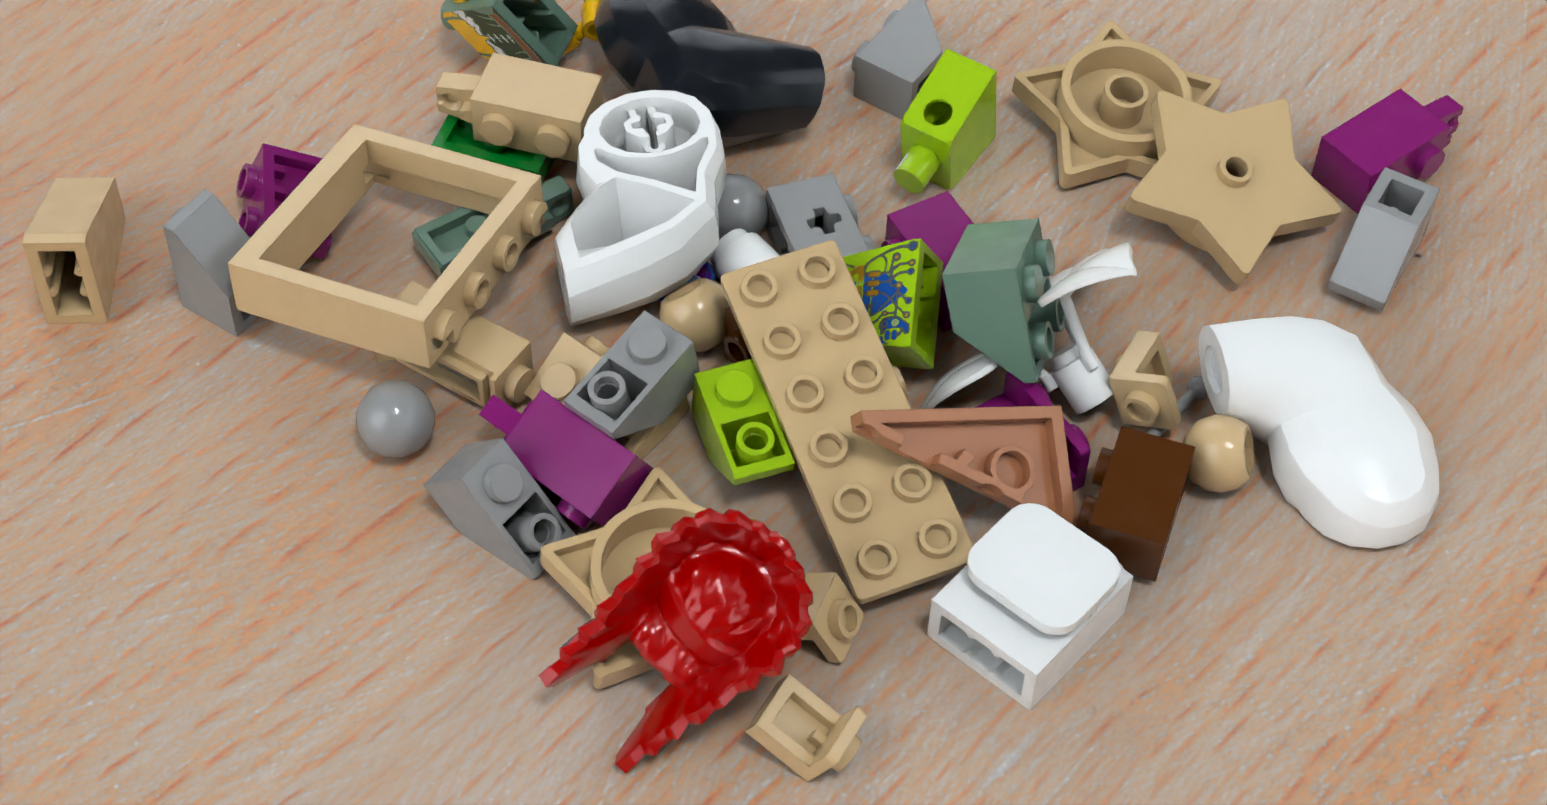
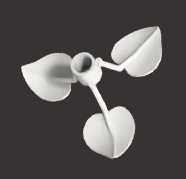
M1128 242L1110 249L1100 250L1086 257L1074 267L1059 272L1050 278L1051 288L1037 301L1041 307H1044L1059 298L1065 314L1064 326L1072 342L1054 353L1051 359H1048L1053 369L1050 373L1042 369L1038 379L1042 382L1048 393L1059 387L1076 414H1081L1094 408L1109 398L1113 392L1108 379L1110 375L1092 347L1089 346L1071 295L1075 290L1094 283L1123 276H1137V270L1133 262V249ZM983 353L963 361L945 373L933 385L925 396L920 409H934L941 401L987 375L998 367L999 364Z

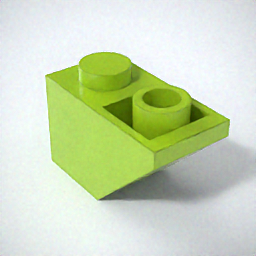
M752 359L694 373L691 412L710 463L734 486L794 470L795 461Z

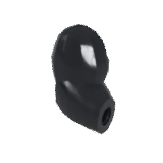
M599 0L594 19L596 33L609 67L631 93L646 90H670L698 99L710 110L718 125L723 148L759 141L805 128L814 119L821 105L825 86V70L821 55L809 46L739 33L731 21L711 0Z

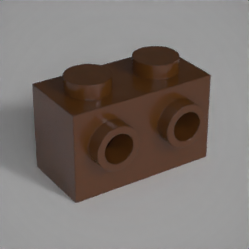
M1121 426L1114 450L1102 447L1092 484L1099 485L1101 488L1097 498L1089 495L1085 496L1076 528L1110 550L1124 570L1134 576L1156 582L1186 487L1196 447Z

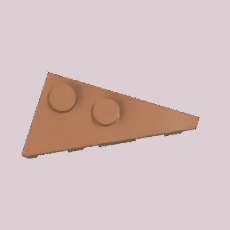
M1061 405L861 410L850 416L853 433L1011 509L1021 504H1039L1049 508L1072 525H1077Z

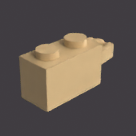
M498 53L492 54L482 75L443 72L436 86L438 111L471 123L474 140L577 162L578 146L584 137V128L589 115L603 104L601 75Z

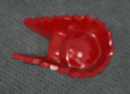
M707 508L697 512L694 517H682L671 526V530L668 532L656 533L651 541L652 552L636 558L632 574L615 587L612 596L597 605V609L594 611L595 618L578 627V632L559 648L560 659L538 675L546 688L555 687L596 662H604L629 641L635 645L640 656L649 666L661 672L663 679L669 685L645 708V715L616 754L615 765L625 773L631 770L645 754L656 756L673 739L679 741L690 724L694 726L703 724L714 710L726 707L738 693L755 691L762 676L774 677L782 674L785 659L793 657L801 649V638L808 633L813 624L808 612V607L813 604V592L805 581L804 568L796 560V553L789 541L777 532L770 531L764 523L755 519H749L739 510L728 509L722 514Z

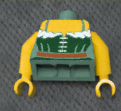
M445 0L441 7L440 16L444 26L449 30H457L481 56L490 60L493 53L557 66L562 56L582 46L581 39L586 37L587 39L598 41L594 19L599 0H585L582 3V21L575 23L554 0Z

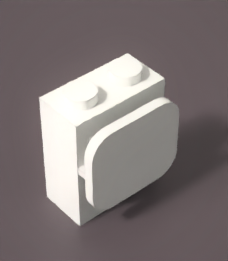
M1033 503L1021 504L1005 514L971 548L968 554L967 565L932 598L927 636L1030 711L1125 613L1133 575L1124 570L1110 550L1049 508Z

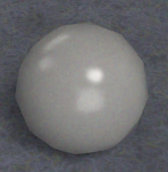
M726 173V185L718 205L719 240L734 229L740 228L748 233L753 232L760 235L765 228L769 217L766 193L757 181L745 175Z
M386 380L371 387L360 401L356 411V428L368 449L385 458H405L419 452L431 437L435 426V410L429 398L422 389L406 380Z

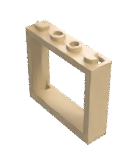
M354 124L228 262L236 308L239 311L430 369L450 342L455 343L457 341L461 328L475 310L484 307L491 290L504 273L513 270L520 253L534 236L541 234V226L545 223L544 213L548 210L546 202L543 201L541 175ZM375 182L490 214L417 305L299 271L300 267Z

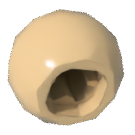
M698 278L668 294L661 302L659 315L662 322L692 340L696 352H707L724 342L726 335L725 309L729 307V304L718 282L707 278Z
M1215 414L1198 420L1185 434L1183 444L1196 447L1188 477L1197 486L1206 491L1223 493L1242 487L1252 477L1255 459L1254 445L1250 427L1246 422L1234 416Z

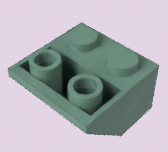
M1039 218L968 224L942 274L953 332L1023 383H1037L1046 359L1053 357L1055 336L1057 332L1063 331L1065 314L1059 298L1044 307H1041L1037 302L1051 288L1049 276H1053L1055 270L1053 245L1050 239L1042 238Z

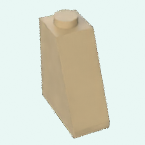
M115 177L55 178L24 233L22 245L47 324L108 323L126 218Z

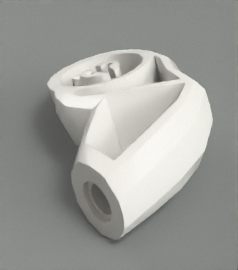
M670 90L640 91L624 94L610 100L589 115L584 128V137L578 146L576 183L584 200L574 210L554 239L559 282L570 326L616 315L664 297L685 285L717 249L719 245L718 205L726 185L727 169L718 125L710 110L695 97Z
M1294 316L1249 319L1202 326L1198 345L1201 373L1215 413L1234 416L1246 422L1250 427L1252 437L1269 446L1273 477L1285 500L1298 509L1305 520L1328 538L1348 546L1374 549L1404 544L1425 530L1435 512L1439 499V466L1432 434L1416 409L1387 382L1380 368L1356 335L1324 320Z

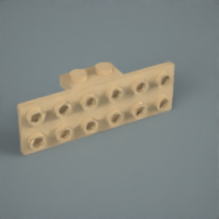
M828 240L723 274L721 276L722 290L856 602L865 604L962 570L967 565L968 554L973 547V543L942 475L852 432L850 416L861 410L911 409L907 400L908 394L903 376L897 366L891 365L836 242Z

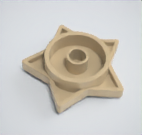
M1108 20L1092 42L1076 52L1067 63L1016 73L1011 91L1056 133L1060 186L1071 188L1121 173L1144 178L1158 161L1151 114V103L1157 92L1160 90L1167 91L1210 107L1218 95L1222 82L1217 78L1182 70L1166 54L1149 45L1133 41L1116 22Z
M1160 90L1157 92L1151 103V114L1158 161L1132 191L1124 209L1131 214L1167 224L1181 239L1198 249L1209 252L1235 284L1241 285L1272 237L1331 225L1341 213V206L1295 159L1290 108L1286 99H1278L1223 113L1167 91Z
M655 467L626 509L615 515L603 528L542 546L540 564L591 615L592 620L595 618L594 611L597 609V605L612 596L615 587L632 574L636 558L652 552L651 541L656 533L668 532L671 530V526L682 517H694L697 512L706 508L692 503L663 469ZM629 641L604 662H596L592 665L593 685L596 689H603L654 668L646 663L635 645Z

